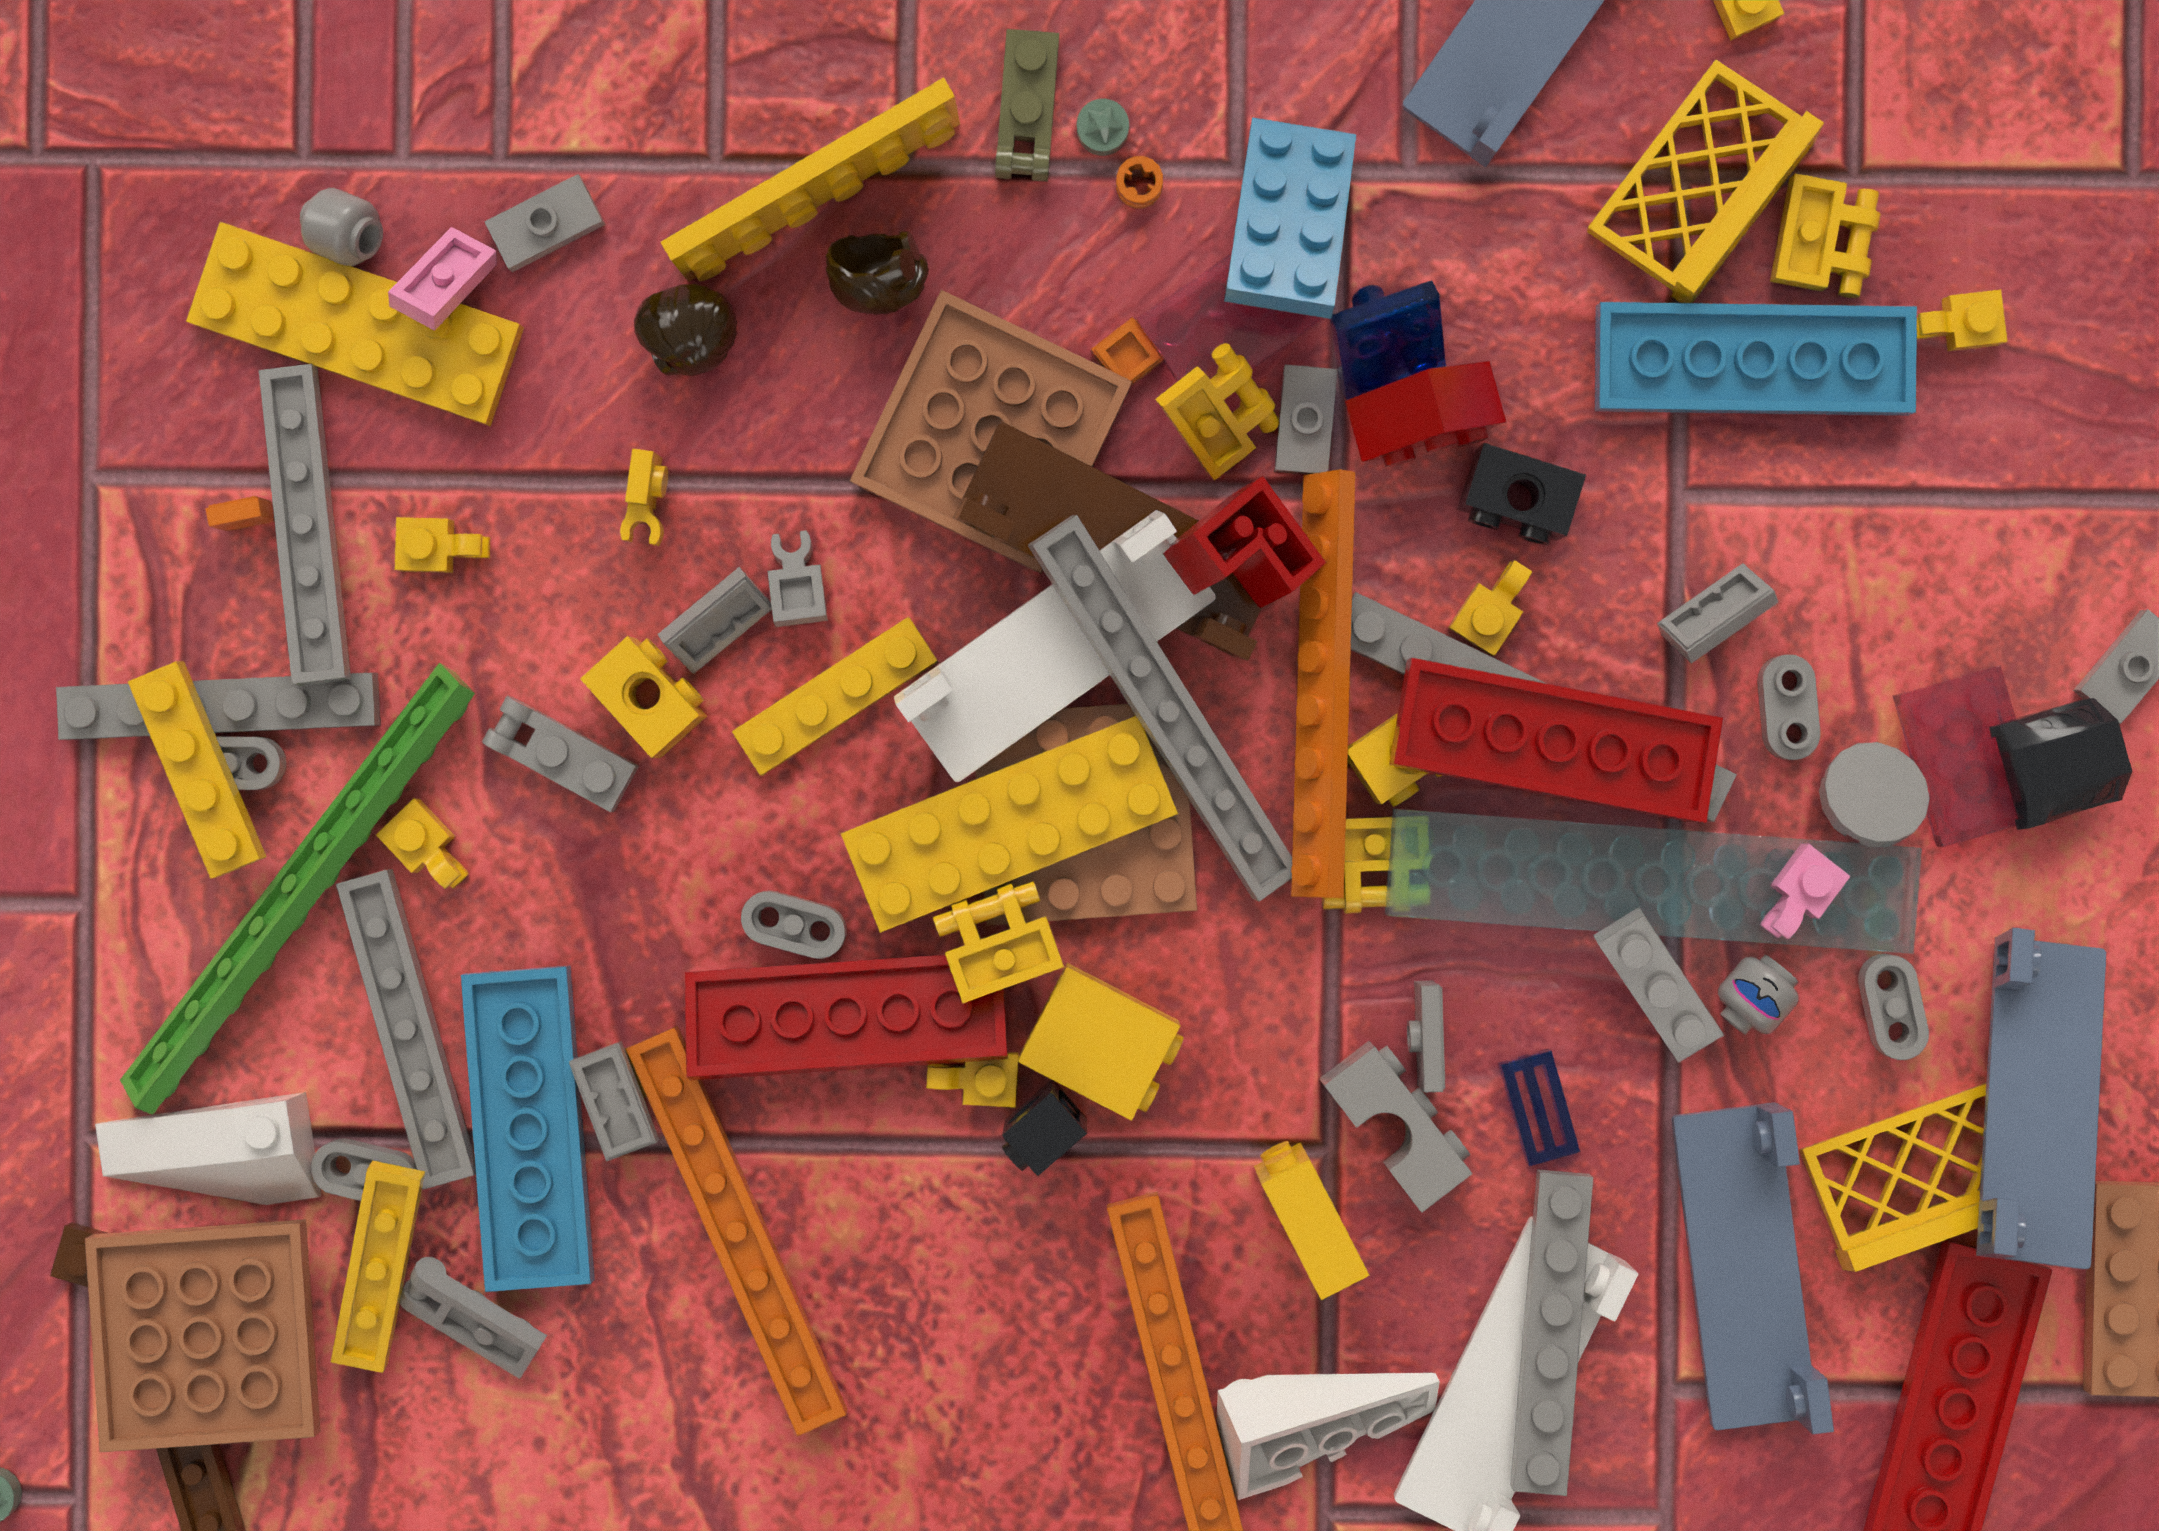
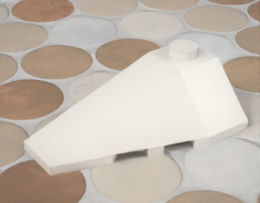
M306 1092L95 1124L102 1174L105 1177L264 1205L321 1196V1189L316 1185L311 1174V1162L315 1155Z
M1436 1373L1266 1375L1253 1380L1239 1379L1229 1384L1226 1388L1218 1390L1216 1420L1237 1500L1287 1485L1303 1477L1299 1467L1327 1454L1331 1462L1347 1455L1344 1449L1348 1448L1357 1438L1368 1434L1371 1438L1379 1439L1433 1412L1436 1408L1440 1383Z

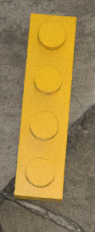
M908 616L733 730L732 733L760 776H763L939 661Z
M175 661L128 681L210 879L221 877L266 858L267 856L185 662Z
M373 1160L367 1168L331 1363L383 1373L388 1365L426 1171Z

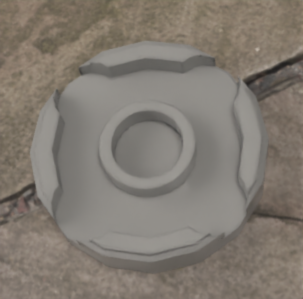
M1878 742L1857 743L1841 751L1825 770V775L1821 779L1819 788L1822 810L1833 828L1843 836L1848 834L1853 839L1859 840L1858 844L1867 847L1892 846L1908 838L1925 819L1930 800L1926 779L1916 763L1899 749Z

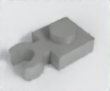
M806 530L800 531L801 547L793 553L782 549L783 545L779 534H773L771 539L773 555L776 561L783 567L780 570L768 571L775 627L828 621L821 565L806 566L813 552L812 542Z

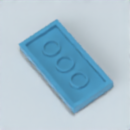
M1252 117L1224 297L1225 302L1328 319L1332 318L1335 307L1356 134Z

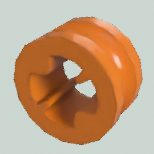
M1134 156L1127 159L1119 167L1116 175V191L1120 200L1129 207L1144 209L1153 205L1159 199L1163 189V173L1160 166L1153 159L1145 156ZM1135 170H1141L1144 178L1152 177L1155 185L1148 184V193L1144 195H1138L1135 187L1126 188L1125 179L1131 181L1132 172Z

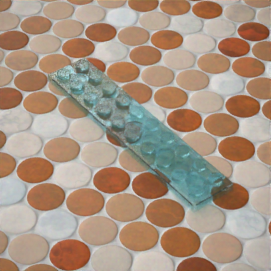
M1393 809L1385 915L1601 931L1639 907L1660 936L1914 954L1922 848L1893 845L1887 847H1867L1852 842ZM1800 844H1810L1850 875V878L1819 919L1810 918L1804 913L1799 928L1790 939H1786L1782 935L1776 938L1760 926L1764 917L1782 896L1770 885Z

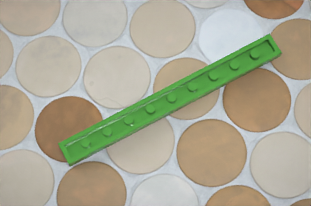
M439 662L122 1076L120 1081L135 1108L153 1115L165 1098L170 1097L175 1092L181 1077L194 1060L208 1049L214 1034L227 1017L240 1007L244 995L260 974L270 968L276 953L292 932L303 925L309 910L325 889L330 888L335 883L341 868L355 850L368 840L374 825L387 808L400 798L404 786L420 765L430 759L435 751L436 744L453 722L463 716L469 701L475 693L456 672Z

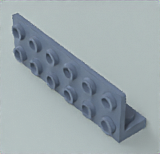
M1475 0L1402 103V108L1486 168L1604 0Z
M2011 928L1995 937L1976 1256L2081 1270L2089 1269L2092 1257L2106 951L2102 948L2035 941V930Z
M1776 1102L1674 1115L1671 1122L1711 1426L1715 1430H1725L1797 1420L1811 1434L1834 1432L1828 1380L1811 1365L1786 1166L1800 1165L1793 1111Z

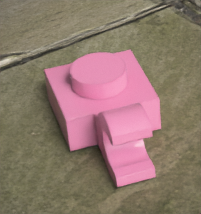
M1800 844L1770 885L1782 896L1764 917L1760 926L1776 938L1782 935L1784 938L1790 939L1799 928L1804 913L1810 918L1819 919L1850 878V875L1810 844Z

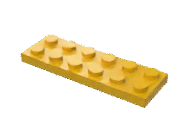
M943 77L660 243L672 263L688 282L696 277L699 281L714 277L725 269L726 263L724 261L743 251L745 255L762 249L771 242L772 237L770 234L787 224H789L790 228H796L807 223L817 215L818 211L816 208L832 198H835L837 202L850 198L863 188L864 185L861 181L879 171L882 175H887L898 170L909 161L908 154L925 144L928 149H931L949 140L955 134L953 128L960 125L956 100L952 90Z
M220 222L186 319V322L306 364H313L320 369L490 427L524 327L519 323L459 304L434 331L389 306L388 291L397 283L396 281L352 266L338 264L320 255Z
M1134 716L841 833V836L881 933L1177 815L1178 812L1146 732L1138 718Z

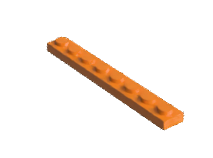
M1338 469L1303 475L1302 530L1327 563L1300 585L1291 897L1344 898L1355 472Z
M678 1025L626 1049L797 1436L845 1416L848 1411L847 1406L702 1080L690 1081L686 1077V1043Z
M1158 1191L1107 1204V1211L1188 1530L1244 1531Z

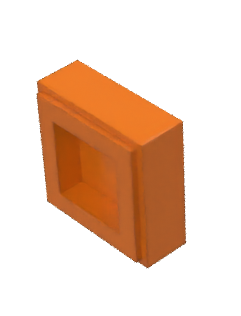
M1133 317L1091 348V353L1102 367L1133 381L1132 386L1165 360Z
M258 496L208 505L209 508H205L209 527L224 531L275 522L273 502Z

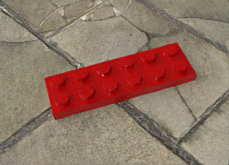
M1410 658L1406 662L1389 765L1704 824L1707 823L1723 718Z
M946 955L685 972L686 1077L690 1081L1008 1059L1004 989L962 1003Z
M1949 1239L1942 1241L1863 1531H1982L2052 1275V1269L2036 1263L1976 1256L1977 1247Z

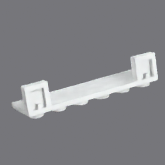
M1157 510L1099 550L1156 641L1211 604L1216 598L1210 587L1193 595L1162 554L1177 539L1174 536L1177 530L1166 514ZM1051 584L894 696V700L908 722L911 721L952 779L955 782H960L1110 674L1053 584Z
M1533 1216L1528 1218L1394 1492V1498L1397 1503L1454 1531H1513L1520 1518V1514L1511 1500L1515 1491L1510 1486ZM1588 1243L1578 1362L1601 1315L1614 1322L1616 1321L1639 1274L1625 1260Z

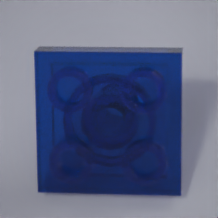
M1432 280L1384 296L1382 288L1377 285L1365 286L1359 289L1352 297V308L1332 314L1330 323L1339 385L1346 400L1426 369L1446 367L1440 295Z

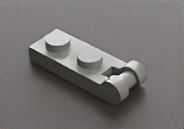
M507 695L499 709L503 712L502 717L495 729H488L482 743L603 809L614 812L639 765L524 702ZM522 722L535 729L527 746L514 739Z
M433 1257L421 1258L416 1263L411 1272L410 1280L405 1283L402 1289L400 1305L407 1312L519 1379L547 1337L546 1334L534 1328L526 1320L514 1316L489 1301L483 1294L469 1289L446 1275L444 1264Z

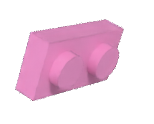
M451 227L388 291L389 306L435 331L497 265L496 250Z

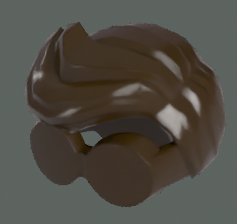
M900 231V235L892 236L886 234H871L861 237L849 235L831 243L826 254V272L831 291L844 307L865 314H890L898 311L920 296L929 274L927 259L923 254L919 253L917 244L909 231Z
M696 284L677 285L650 295L641 302L634 319V332L640 345L651 353L656 366L667 376H695L712 371L727 357V353L734 345L737 335L736 315L727 298L706 286H698Z

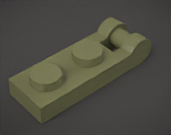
M1016 29L1006 30L995 178L1011 179L1012 174L1032 175V181L1048 182L1059 33ZM1015 141L1035 142L1034 154L1015 153Z

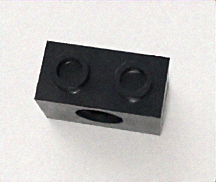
M1483 443L1475 450L1457 510L1470 513L1468 521L1475 525L1498 530L1500 523L1520 529L1518 537L1540 545H1549L1551 539L1557 541L1568 535L1586 474ZM1511 484H1520L1529 490L1531 505L1527 511L1516 510L1510 505L1507 492Z
M1051 1079L1005 1119L1002 1132L1005 1144L1002 1146V1149L1021 1171H1024L1029 1166L1039 1176L1087 1134V1117L1060 1086Z

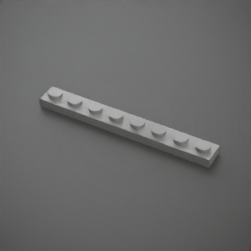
M1077 515L1070 516L1030 543L1028 547L1252 899L1260 902L1292 879V856Z
M1357 592L1352 595L1351 650L1397 673L1404 675L1407 660L1417 658L1545 683ZM1718 765L1715 767L1707 818L1709 822L1715 821L1737 775Z

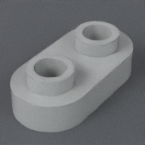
M1790 654L1773 657L1761 667L1757 678L1763 743L1766 749L1777 758L1783 760L1802 759L1809 756L1816 749L1820 740L1815 673L1811 665L1797 655ZM1787 671L1792 672L1797 679V684L1791 691L1785 689L1782 685V676ZM1793 723L1798 725L1802 732L1800 740L1795 744L1790 742L1786 735L1788 727Z
M216 737L238 790L267 789L276 785L282 779L286 770V756L282 748L275 741L265 737ZM258 754L264 755L267 760V767L262 773L257 772L253 766L254 758Z
M768 890L755 894L745 903L741 913L742 927L748 937L755 942L811 958L822 959L833 955L842 947L847 936L846 922L835 908L778 891ZM765 907H773L778 911L779 921L775 926H767L763 923L761 913ZM816 921H823L829 926L830 935L826 940H817L812 935L811 928Z
M1891 954L1875 955L1862 965L1858 975V984L1871 1042L1885 1056L1897 1060L1912 1059L1924 1050L1929 1039V1029L1916 971L1902 957ZM1887 970L1891 975V983L1887 988L1880 989L1877 983L1878 976L1881 972ZM1899 1022L1903 1029L1902 1035L1897 1040L1892 1041L1888 1034L1889 1028L1893 1023Z
M346 1138L336 1139L323 1145L317 1150L311 1162V1174L314 1182L320 1189L330 1194L359 1201L362 1198L367 1168L372 1160L416 1170L417 1168L414 1159L404 1152ZM338 1156H344L350 1161L351 1169L349 1173H343L337 1168L336 1160Z

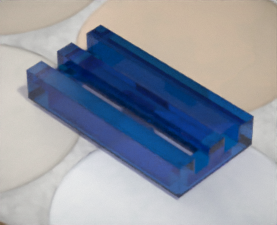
M1544 1049L1536 1054L1523 1055L1512 1061L1498 1062L1526 1163L1529 1166L1579 1153V1145L1552 1050ZM1542 1065L1564 1141V1144L1559 1146L1555 1145L1533 1068ZM1522 1071L1544 1150L1538 1152L1536 1150L1514 1072Z

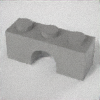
M1368 1041L1319 1079L1356 1128L1372 1116L1380 1113H1392L1402 1118L1405 1125L1404 1141L1401 1147L1384 1160L1383 1163L1422 1213L1472 1175V1172L1463 1162L1471 1154L1452 1130L1442 1135L1432 1122L1431 1118L1438 1114V1111L1420 1088H1417L1412 1093L1406 1088L1399 1078L1406 1069L1386 1045L1378 1051Z

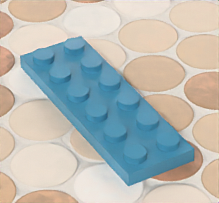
M1600 302L1596 305L1595 411L1909 416L1916 413L1917 306Z
M571 965L462 974L461 986L485 1292L591 1284L595 1280L581 1093L569 1065V1061L578 1058Z

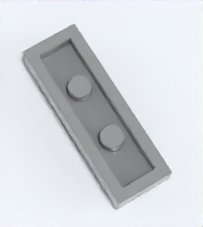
M1639 907L1593 935L1678 1063L1724 1036L1720 1027Z

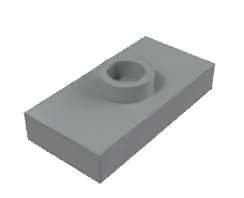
M579 174L485 221L505 264L511 272L606 225Z
M1285 364L1283 368L1274 472L1307 475L1329 470L1338 369Z
M1742 563L1659 621L1657 626L1661 635L1692 664L1776 605L1778 600L1775 591Z
M738 567L657 635L663 644L694 674L771 611L772 605L767 596Z
M2149 609L2140 610L2073 690L2083 700L2095 698L2118 719L2119 724L2125 720L2159 679V618Z
M1433 980L1414 981L1415 1020L1407 1021V1046L1409 1052H1416L1417 1086L1424 1093L1443 1092V1089H1445L1442 987Z
M622 1041L569 1061L606 1162L659 1141Z

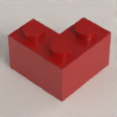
M1490 361L1426 369L1345 401L1361 461L1367 462L1383 459L1385 467L1399 465L1416 459L1414 449L1425 446L1426 452L1429 453L1456 444L1458 447H1463L1484 441L1489 438L1487 429L1507 422Z
M1263 476L1228 496L1170 544L1171 546L1162 553L1193 595L1225 579L1233 572L1259 609L1295 591L1327 563Z

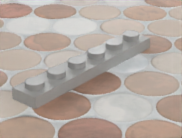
M313 364L259 370L291 681L293 685L305 686L351 680L318 368Z
M351 673V680L305 686L293 685L291 676L193 681L214 733L381 726L378 673ZM129 684L56 687L59 740L150 736Z
M393 869L338 883L336 887L417 1170L426 1171L422 1189L473 1176L476 1174L474 1153Z
M1537 1169L1510 1482L1513 1491L1567 1496L1594 1178L1590 1174Z

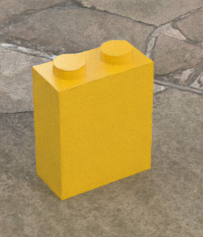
M1067 963L1019 1055L1018 1062L1132 1121L1137 1109L1145 1113L1149 1109L1160 1086L1159 1083L1153 1081V1078L1162 1062L1168 1065L1172 1064L1183 1043L1184 1037L1177 1034L1181 1026L1179 1020Z
M1286 1141L1263 1152L1260 1155L1263 1162L1255 1165L1254 1168L1320 1299L1323 1300L1370 1276L1302 1144L1298 1143L1291 1147L1289 1142Z

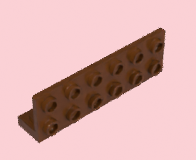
M1006 423L997 425L953 516L954 519L1033 558L1035 556L1028 545L1072 515L1079 517L1099 550L1156 510L1166 514L1177 530L1174 533L1177 539L1199 521ZM1232 572L1225 579L1210 586L1216 596L1215 600L1176 629L1235 658L1248 661L1258 642L1248 636L1262 608L1259 609Z

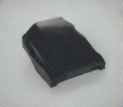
M2095 698L2074 701L1989 727L1991 737H1995L2017 813L2018 819H2015L2017 830L2043 825L2083 810L2123 799L2132 774L2131 764L2118 719Z

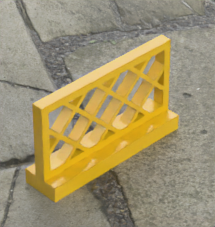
M1715 60L1588 226L1587 232L1673 291L1671 297L1680 303H1693L1815 144L1824 122L1808 111L1803 116L1799 115L1718 60ZM1716 79L1735 91L1737 108L1708 113L1705 94ZM1745 99L1754 105L1746 106ZM1698 104L1700 114L1689 116ZM1768 113L1784 124V127L1775 138L1752 142L1748 121L1749 116ZM1739 118L1743 143L1714 148L1710 123ZM1702 125L1706 150L1676 155L1673 136L1679 128ZM1666 146L1668 156L1657 158ZM1765 151L1755 163L1754 152ZM1745 154L1748 174L1741 181L1720 184L1716 159ZM1707 160L1711 186L1682 190L1678 165ZM1670 166L1674 192L1644 197L1641 178L1645 172L1651 169ZM1635 187L1636 198L1625 200ZM1732 193L1723 205L1721 194ZM1713 196L1716 216L1710 223L1687 226L1684 200ZM1675 202L1679 228L1649 232L1646 207ZM1638 208L1642 234L1620 237L1605 225L1615 212ZM1700 235L1691 247L1689 236ZM1681 238L1684 258L1673 272L1654 260L1651 242ZM1644 244L1645 253L1634 245Z
M1986 1083L1799 1149L1838 1249H1835L1842 1270L1857 1272L1978 1228L1982 1155L1978 1165L1975 1166L1952 1155L1951 1152L1962 1127L1983 1137L1984 1128L1966 1121V1117L1973 1101L1986 1096ZM1961 1104L1956 1116L1945 1111ZM1935 1114L1953 1123L1942 1150L1916 1138L1924 1117ZM1912 1122L1907 1134L1896 1129V1127ZM1886 1132L1903 1140L1893 1167H1889L1866 1156L1874 1135ZM1862 1140L1858 1151L1846 1147L1848 1144ZM1912 1145L1938 1156L1927 1184L1901 1172ZM1836 1149L1854 1158L1843 1186L1824 1177L1816 1156ZM1948 1161L1974 1173L1966 1193L1954 1197L1937 1189ZM1862 1163H1866L1889 1174L1878 1202L1851 1190ZM1898 1179L1924 1191L1915 1212L1904 1215L1887 1207ZM1829 1187L1840 1192L1836 1202H1834ZM1933 1195L1945 1200L1929 1206ZM1848 1196L1874 1208L1866 1229L1850 1235L1847 1234L1840 1217ZM1883 1213L1895 1218L1879 1224Z

